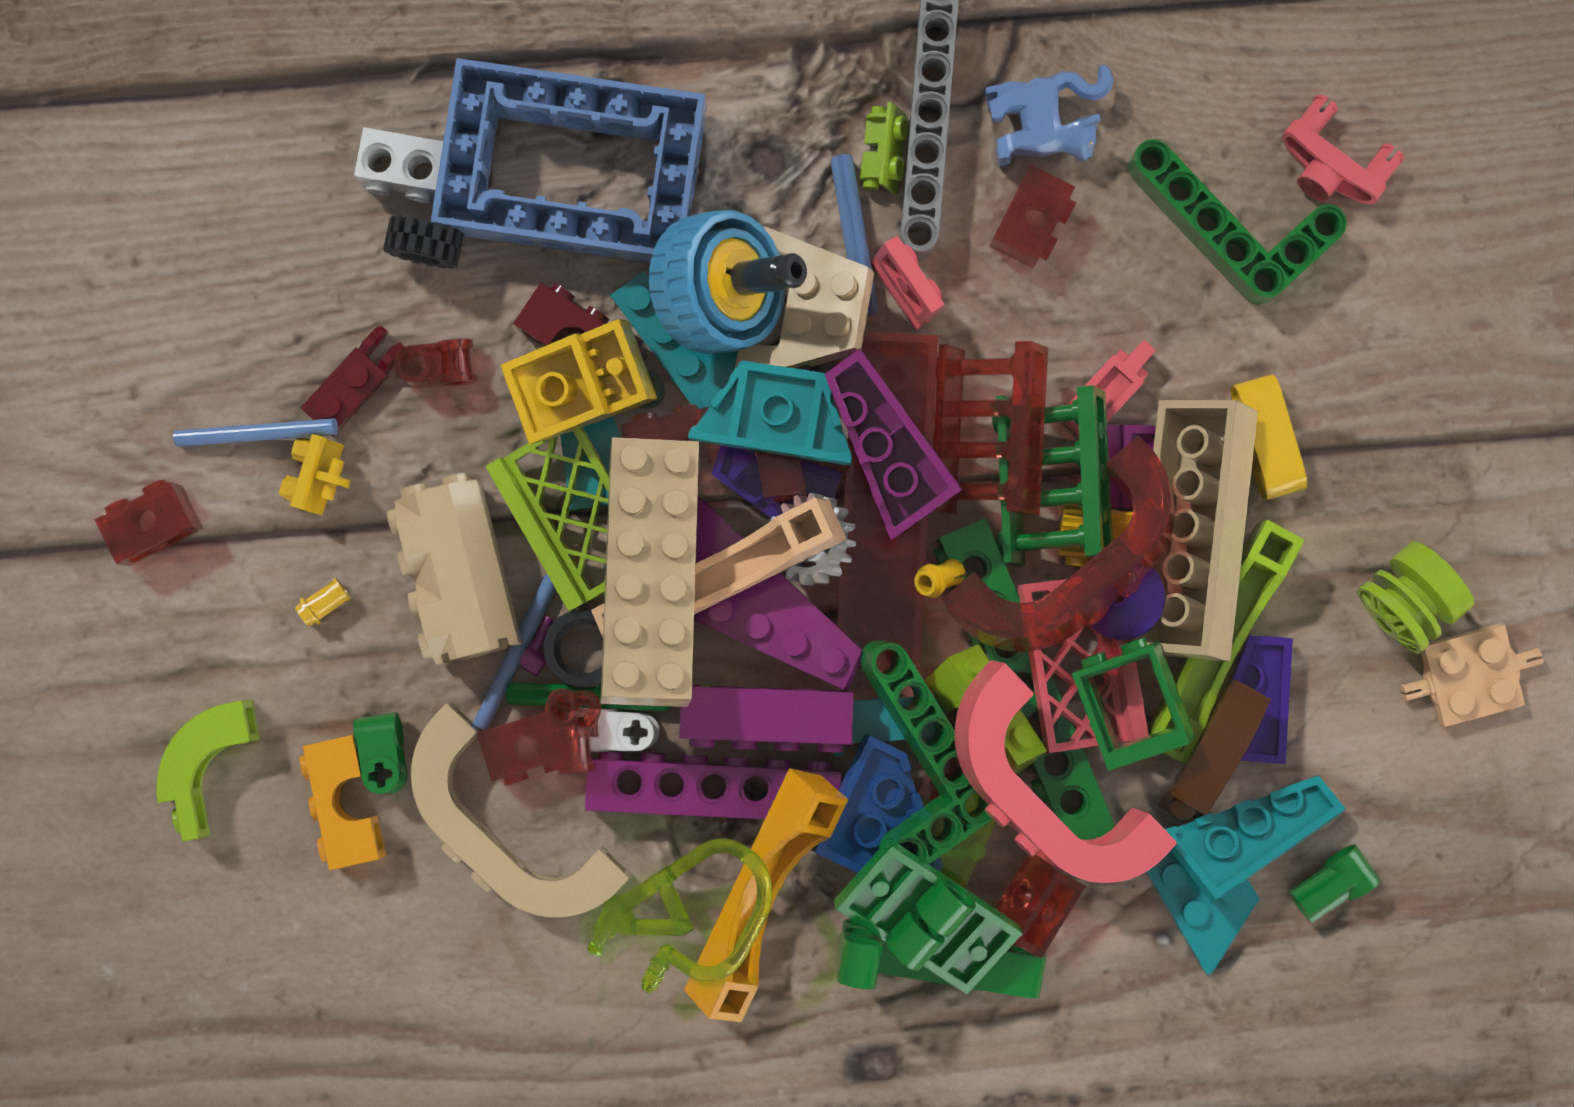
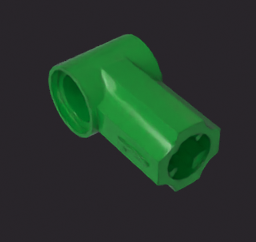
M1356 844L1349 845L1333 854L1325 861L1324 868L1288 891L1297 908L1309 922L1313 923L1347 899L1354 900L1365 895L1380 883L1379 877Z

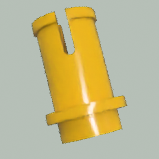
M953 558L938 565H924L915 576V587L924 596L930 598L938 597L946 588L959 585L964 581L965 578L960 575L965 574V568L959 560Z
M338 578L332 579L333 581L307 599L305 597L299 599L300 603L295 606V610L308 627L315 623L319 626L322 624L321 619L344 602L351 600L350 594Z

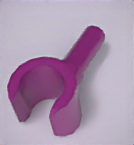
M544 616L531 646L521 656L523 669L534 677L538 676L547 664L544 655L539 652L543 647L547 631L554 621L547 616Z

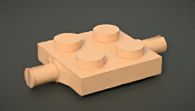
M1495 624L1429 642V646L1421 652L1424 663L1423 680L1404 685L1401 684L1400 691L1404 692L1401 696L1405 702L1428 695L1435 706L1439 725L1444 727L1524 706L1525 702L1519 682L1520 670L1543 665V658H1539V656H1542V653L1538 648H1534L1530 651L1515 654L1510 647L1504 624Z

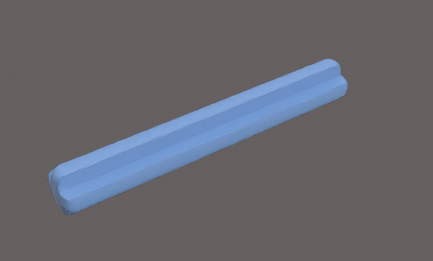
M851 154L837 155L831 159V168L847 259L865 265L872 270L853 157ZM874 279L867 316L878 312Z

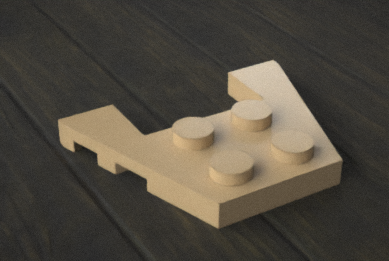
M764 227L774 241L779 255L795 253L804 260L807 267V276L801 287L789 288L779 345H755L749 349L738 351L735 368L741 360L788 368H796L807 364L812 367L848 357L859 348L861 349L874 272L865 265L771 228Z

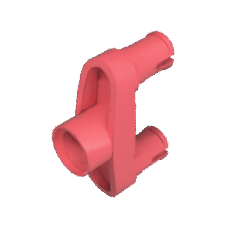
M1322 94L1316 95L1300 119L1293 120L1282 135V140L1287 150L1305 168L1298 177V186L1307 196L1319 202L1328 201L1332 194L1337 191L1363 204L1376 203L1386 190L1385 183L1404 161L1403 153L1398 150L1387 161V157L1395 147L1391 144H1383L1364 169L1338 148L1319 136V133L1328 121L1337 113L1338 107L1331 101L1325 110L1320 112V108L1327 101L1328 97Z

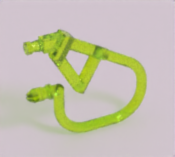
M719 838L704 842L625 894L613 895L604 902V908L593 928L595 931L593 940L588 944L587 951L595 956H601L604 952V946L610 938H614L616 932L621 935L683 936L693 931L694 926L673 882L679 876L714 854H730L749 867L757 885L755 908L731 954L720 964L702 966L693 962L671 945L664 944L659 948L656 956L651 957L650 965L641 979L642 990H646L645 992L649 994L658 989L664 978L665 971H668L670 968V964L696 980L708 982L723 979L731 975L742 965L769 914L772 903V883L767 867L753 850L738 841ZM659 892L671 919L635 918L632 909Z

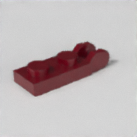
M382 325L377 326L362 341L359 348L355 347L300 408L313 420L335 418L339 432L389 378L387 374L402 359L407 348L401 342L392 346L381 358L377 366L368 357L384 342L388 331Z

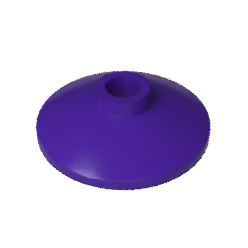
M1126 555L1106 559L1095 566L1085 579L1081 591V607L1087 622L1098 633L1115 640L1134 639L1151 630L1159 621L1166 600L1164 584L1158 572L1142 559ZM1124 588L1126 591L1125 599L1120 603H1115L1112 597L1114 591Z

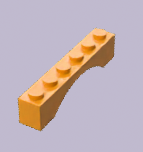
M789 768L685 986L684 991L709 1019L742 1022L759 987V960L762 938L776 895L788 874L800 859L816 845L831 837L848 802V799L821 775Z

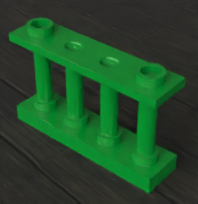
M1094 385L1077 387V399L1073 400L1072 404L1018 410L1017 401L1004 395L996 396L997 408H994L992 412V424L995 432L998 433L1002 532L998 534L997 545L1003 557V563L1024 566V551L1080 546L1082 550H1085L1086 557L1096 560L1113 559L1105 391ZM1074 421L1076 425H1079V441H1076L1074 446L1020 451V426ZM1075 462L1078 466H1081V483H1078L1075 488L1022 492L1021 468ZM1075 504L1083 508V525H1080L1079 529L1024 534L1023 509Z

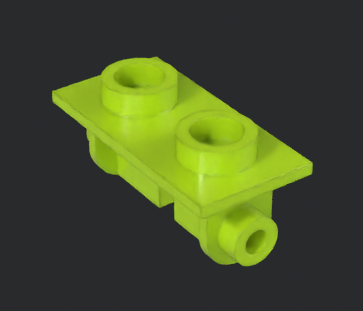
M887 102V108L873 106L871 113L867 114L864 144L867 146H878L877 151H863L860 181L863 182V189L878 191L880 185H882L891 193L898 194L899 181L903 179L905 170L902 149L903 141L907 139L909 134V123L906 113L892 102Z

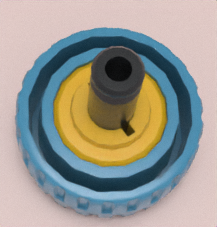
M735 210L699 213L673 223L659 238L649 267L651 301L657 318L665 331L682 347L692 352L704 354L730 353L745 350L758 345L772 332L781 315L785 289L801 287L807 276V267L804 260L798 254L779 255L777 247L768 232L752 217Z

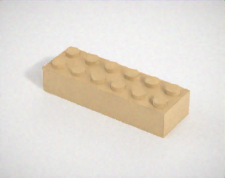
M1159 400L1141 559L1150 564L1160 575L1165 588L1166 600L1163 613L1156 625L1144 635L1131 639V641L1145 637L1147 644L1159 641L1165 657L1228 662L1231 659L1258 415L1257 410L1238 400Z
M612 437L609 469L601 704L688 707L692 699L699 442Z

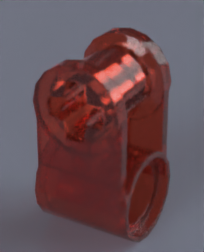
M459 338L403 347L394 358L395 372L405 384L412 388L461 386L476 383L477 375L472 373L470 349L474 347L473 340ZM456 355H457L458 370H457V368H456V359H455V356H456ZM415 357L423 358L425 360L424 371L415 377L406 375L405 366L407 362Z

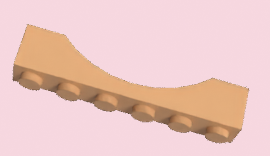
M815 497L775 517L765 526L732 546L696 563L694 615L846 540L847 538L830 501ZM604 604L591 610L602 637Z

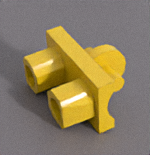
M312 434L310 439L296 438L291 455L293 460L303 463L298 478L287 475L282 479L278 492L279 495L289 500L292 507L323 516L327 500L333 501L337 486L349 489L351 480L340 477L345 462L340 460L344 445Z

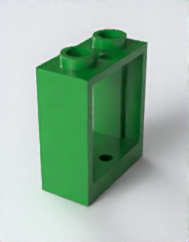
M1145 637L1121 645L1123 653L1107 659L1105 652L1089 656L1080 660L1083 668L1072 673L1108 771L1188 745L1196 738L1159 641L1147 644ZM1149 657L1175 726L1119 745L1093 676Z

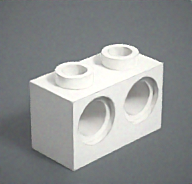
M363 127L354 176L365 186V191L369 193L389 196L391 190L406 193L405 197L409 200L429 203L430 198L435 197L443 141ZM382 156L391 157V165L386 171L374 172L373 166L378 158ZM423 163L432 165V172L427 178L421 180L414 179L413 174L417 166Z

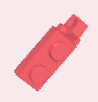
M1143 340L1130 355H1127L1122 349L1116 355L1113 354L1085 385H1094L1105 391L1107 423L1145 382L1144 379L1149 374L1142 366L1157 350L1146 340ZM1077 394L1068 404H1072L1073 400L1077 399ZM1074 421L1063 422L1079 437V425H1076Z

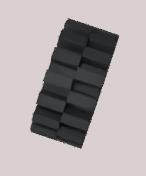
M396 215V217L390 216L383 250L393 257H400L399 259L405 261L410 260L416 264L422 263L430 267L437 266L444 269L446 267L454 269L458 266L464 233L460 230H455L451 226H443L442 223L429 222L427 219L420 218L419 220L411 216L403 217L401 215Z

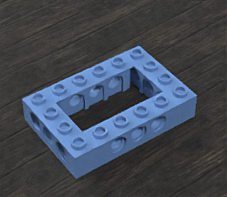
M457 58L431 222L442 223L443 226H451L455 230H460L466 237L650 263L654 248L666 229L680 219L691 216L707 112L705 94ZM498 119L659 141V146L655 145L654 147L656 169L653 187H648L647 193L650 204L648 221L641 220L635 211L627 208L612 211L588 207L586 202L578 201L577 206L550 202L544 196L537 195L536 199L506 195L503 190H487Z

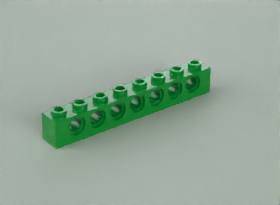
M984 518L940 536L936 539L939 547L933 549L938 564L951 558L957 559L963 564L964 560L969 557L977 558L982 562L984 573L979 580H969L964 575H960L965 578L964 581L959 585L950 587L949 590L958 611L965 609L971 624L965 626L972 645L979 644L989 661L1005 663L1015 674L1023 672L1031 678V691L1034 695L1021 708V711L1028 720L1031 714L1038 711L1020 598L1007 567L1003 563V558L988 522ZM984 596H992L999 602L1000 611L994 619H986L979 613L978 604ZM1001 634H1008L1015 640L1016 650L1009 658H1002L995 651V641ZM1043 664L1045 672L1048 667ZM1051 676L1046 683L1048 694L1060 702L1062 698ZM1062 715L1059 716L1053 725L1056 743L1068 742L1075 732L1073 724ZM1042 734L1037 735L1043 744ZM1083 748L1061 751L1065 763L1063 769L1056 774H1049L1045 770L1044 758L1047 755L1045 753L1030 764L1036 776L1035 780L1030 781L1034 793L1043 803H1047L1049 809L1079 839L1097 838L1115 827ZM1076 790L1081 797L1080 806L1076 811L1066 813L1061 808L1060 799L1066 791Z

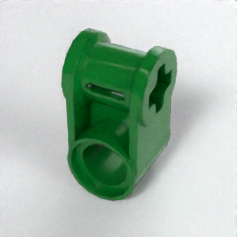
M398 712L354 719L353 734L359 755L363 785L375 794L399 792L407 782L408 772L404 753V732ZM384 769L392 770V777L386 779V782L378 781L377 773L383 772Z

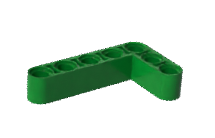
M1157 139L1146 140L1138 146L1129 159L1128 171L1133 181L1243 298L1252 304L1260 305L1272 300L1346 231L1347 220L1343 211L1334 205H1321L1267 252L1164 142ZM1148 154L1155 157L1159 163V169L1151 171L1144 168L1141 164L1140 156ZM1177 184L1182 186L1187 193V199L1183 201L1175 200L1169 193V185ZM1199 214H1206L1212 217L1215 222L1214 231L1203 230L1197 222V216ZM1316 219H1323L1328 222L1331 227L1330 236L1322 235L1317 231L1315 227ZM1226 244H1235L1240 247L1243 252V260L1237 262L1230 259L1226 254ZM1285 247H1295L1300 252V264L1291 263L1286 258ZM1255 274H1263L1271 281L1270 292H1264L1257 288L1254 282Z
M875 640L868 643L862 649L863 652L860 658L861 668L940 794L936 799L887 832L882 837L879 848L888 838L899 845L909 842L910 852L930 864L983 827L992 818L985 812L988 804L973 789L962 771L955 747L954 728L907 652L895 643ZM887 649L891 655V664L887 670L880 672L876 665L877 657L882 651ZM910 686L913 691V699L908 706L903 708L899 702V695L905 687ZM932 722L935 726L934 737L929 742L924 743L921 737L922 729L927 723ZM954 757L957 762V769L951 777L946 778L944 775V765L949 759ZM977 793L979 798L977 808L967 813L966 801L970 795ZM943 817V832L939 836L932 837L931 826L933 822Z
M851 919L843 920L836 960L838 983L858 989H875L878 973L952 985L924 966L919 971L909 969L891 953L884 940ZM1011 946L973 989L1023 998H1039L1047 955L1038 950Z

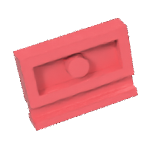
M897 235L883 244L874 256L875 259L871 261V266L916 331L929 323L930 319L945 304L941 300L942 295L937 284L933 280L927 279L918 266V259L913 249L907 244H903Z

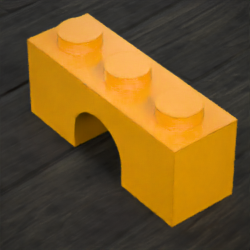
M354 735L302 746L304 755H301L299 758L300 769L303 778L310 780L313 796L308 798V805L312 819L318 821L322 837L317 839V847L321 861L327 862L330 871L378 860L387 856L379 816L375 815L366 818L351 816L343 808L341 802V792L345 784L349 780L361 776L359 755Z

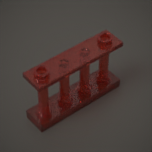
M1015 341V353L1011 358L965 359V350L949 344H939V354L934 364L935 376L937 378L934 451L957 483L959 458H1007L1009 470L1008 480L1005 483H958L962 491L934 511L956 514L957 500H1005L1007 504L1006 511L1022 515H1040L1048 347L1033 341ZM1012 375V396L1005 400H962L964 376ZM1009 416L1011 419L1010 438L1007 441L960 442L961 417Z

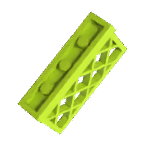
M583 427L573 431L579 441L575 459L554 453L558 436L534 444H529L528 442L506 457L498 458L485 466L568 611L580 609L605 593V580L600 585L591 589L583 574L587 559L606 564V558L589 554L594 530L607 533V528L597 526L596 522L601 502L608 503V498L603 497L605 488L609 493V472ZM549 442L547 451L538 449ZM584 452L591 463L582 461ZM530 453L546 456L540 480L527 477L518 461ZM553 458L573 463L568 487L547 482ZM581 466L595 469L600 477L596 495L575 489ZM530 483L538 485L537 494ZM546 487L566 492L561 516L548 513L545 510L542 501ZM574 494L594 499L589 523L568 518ZM551 519L559 521L558 529H556ZM566 523L587 528L582 552L567 548L563 541ZM572 555L580 557L578 565Z

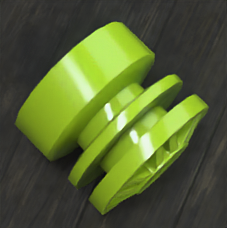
M1413 540L1389 560L1390 567L1395 576L1386 571L1379 570L1372 575L1373 582H1364L1357 589V594L1373 620L1387 635L1409 651L1419 654L1429 646L1428 638L1434 640L1441 635V628L1436 618L1449 625L1454 624L1474 606V597L1461 577L1444 559L1423 543Z

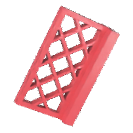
M1087 577L1018 586L1043 745L1047 750L1045 754L1099 746L1093 729L1088 726L1090 721L1087 714L1081 720L1066 708L1075 692L1078 691L1073 677L1059 666L1069 649L1082 659L1101 652H1105L1108 659L1122 654L1120 646L1131 642V639L1115 640L1098 633L1087 622L1083 612L1068 601L1076 588L1083 587ZM1124 588L1114 591L1112 597L1115 603H1120L1125 599ZM1066 589L1062 595L1055 591ZM1044 592L1057 602L1046 619L1034 610L1032 593ZM1062 607L1079 620L1069 637L1052 624ZM1085 626L1097 635L1098 646L1092 655L1075 643V640ZM1046 631L1063 643V646L1053 660L1042 653L1039 641ZM1133 662L1102 673L1105 687L1100 695L1107 714L1111 718V724L1118 743L1130 742L1148 736L1137 663ZM1043 664L1048 667L1045 672ZM1053 673L1070 685L1060 702L1050 696L1047 690L1046 683ZM1062 715L1074 724L1077 729L1068 742L1056 743L1053 725L1059 716ZM1083 733L1090 737L1089 739L1079 740Z

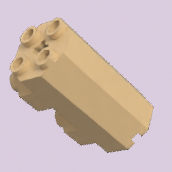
M466 473L444 477L441 479L442 485L433 488H426L425 484H416L400 489L402 498L395 501V509L387 511L391 532L393 535L399 534L403 551L397 552L403 576L410 575L415 581L416 591L408 593V602L413 617H420L423 633L418 634L420 650L424 659L431 657L436 665L449 664L451 660L460 658V661L502 651L509 648L508 643L509 646L523 644L482 482L473 480V477H467Z

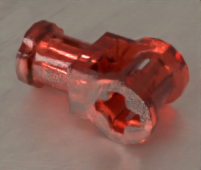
M557 689L549 695L545 711L551 723L552 739L561 740L562 765L558 767L559 774L595 772L596 764L592 763L590 738L599 737L600 700L591 691L580 690L574 693L569 689ZM580 705H589L590 709H580ZM557 708H567V712H558Z

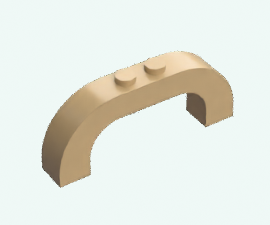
M453 702L446 703L434 715L421 733L411 764V784L416 805L429 828L444 842L440 846L444 853L456 863L463 860L474 871L471 874V878L483 890L490 892L493 889L500 897L514 907L537 916L560 918L579 915L600 906L610 899L633 874L604 846L582 868L572 874L561 877L541 875L530 869L465 807L455 789V767L461 754L481 734L482 730L472 724L473 721Z

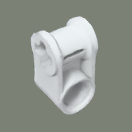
M580 708L578 750L615 752V750L641 751L654 746L659 739V723L650 714L617 711V709ZM638 720L640 721L641 728L648 731L647 736L640 738L639 743H637V736L630 735V727L637 726Z

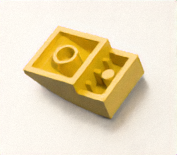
M617 319L583 334H573L500 365L529 444L577 430L657 400L628 320Z

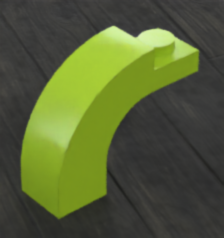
M253 700L225 703L199 713L177 731L165 749L157 775V802L175 801L176 809L172 810V822L176 833H181L182 842L211 835L202 791L204 773L211 760L226 748L260 740Z

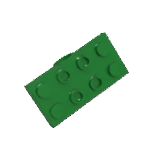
M890 838L886 840L834 900L837 911L884 940L891 953L903 965L914 971H919L924 966L966 994L976 986L1023 934L1018 923Z

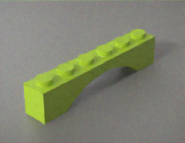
M1269 520L1258 522L1254 526L1242 551L1230 662L1183 659L1173 679L1196 738L1190 744L1161 753L1162 755L1175 762L1186 764L1206 727L1218 692L1238 651L1260 613L1286 577L1305 541L1303 538ZM1164 697L1147 726L1149 735L1175 726Z

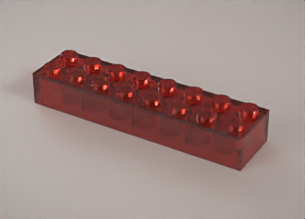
M864 331L861 350L932 447L938 335ZM847 431V444L852 456V465H845L843 508L847 509L849 513L843 521L855 524V529L848 533V539L856 541V546L847 547L846 553L852 558L851 563L840 562L843 574L839 576L836 625L861 649L875 640L891 642L901 646L920 673L924 595L917 591L914 579L918 570L926 565L928 515L895 539L890 540ZM887 649L882 651L877 657L876 665L879 671L887 670L891 664V655Z

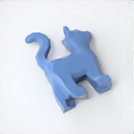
M1107 65L1099 66L1098 80L1094 84L1088 83L1076 72L1061 71L1051 77L1034 78L1028 83L1010 81L986 87L985 94L988 111L991 112L992 124L1003 122L1006 115L1017 114L1019 115L1022 129L1006 134L996 140V155L999 168L1007 167L1012 157L1017 156L1044 158L1064 152L1073 155L1079 161H1086L1092 158L1093 149L1096 144L1097 124L1101 121L1100 115L1095 114L1081 117L1066 125H1061L1058 111V94L1064 88H1070L1083 99L1095 101L1103 98L1113 86L1112 70Z

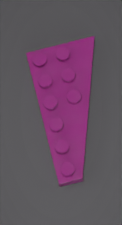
M698 495L695 564L744 539ZM781 572L694 615V621L845 691L849 690L860 666L862 649L833 621L825 616L799 589L790 583Z

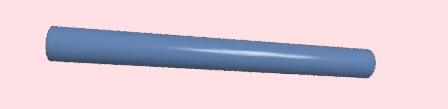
M332 418L175 430L173 441L175 446L181 447L311 437L312 434L329 436L337 435L338 424L336 419Z
M545 574L519 627L523 644L510 646L472 723L481 729L488 731L506 694L507 685L511 683L521 663V656L529 647L556 591L547 574Z

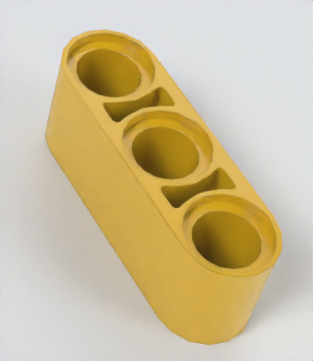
M1270 374L1232 385L1231 399L1238 400L1258 411L1252 472L1263 500L1266 501L1305 490L1307 488L1305 468L1283 393L1275 375Z

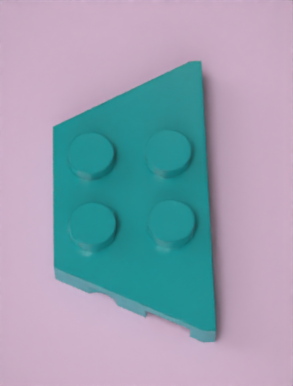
M741 360L729 376V382L723 389L718 391L709 403V409L696 426L693 425L688 434L690 441L852 465V456L825 373Z
M1170 851L1158 864L1145 873L1201 969L1206 975H1209L1215 970L1260 898L1247 879L1212 904Z

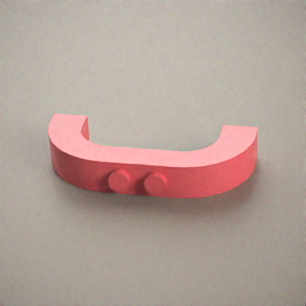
M990 660L965 691L955 722L957 757L968 782L988 804L985 812L1001 827L1004 828L1008 824L1018 834L1014 841L1028 855L1033 857L1035 854H1038L1052 866L1086 881L1097 883L1121 882L1139 876L1158 864L1177 842L1149 813L1132 807L1108 833L1093 839H1079L1015 774L1006 758L1005 734L1014 715L1034 693L1005 663Z

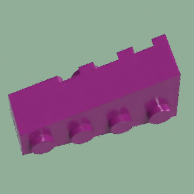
M860 348L825 373L890 540L895 539L962 491V488Z
M692 684V699L688 707H680L679 738L689 739L690 747H715V740H732V748L757 749L758 741L775 742V750L796 751L800 750V743H818L817 751L843 752V744L852 745L854 691L786 690L784 688L769 687L745 689L738 686L702 687L699 684Z

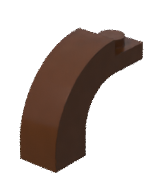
M1233 678L1217 701L1206 727L1186 764H1183L1168 786L1158 806L1187 823L1193 822L1204 814L1207 815L1245 754L1271 699Z

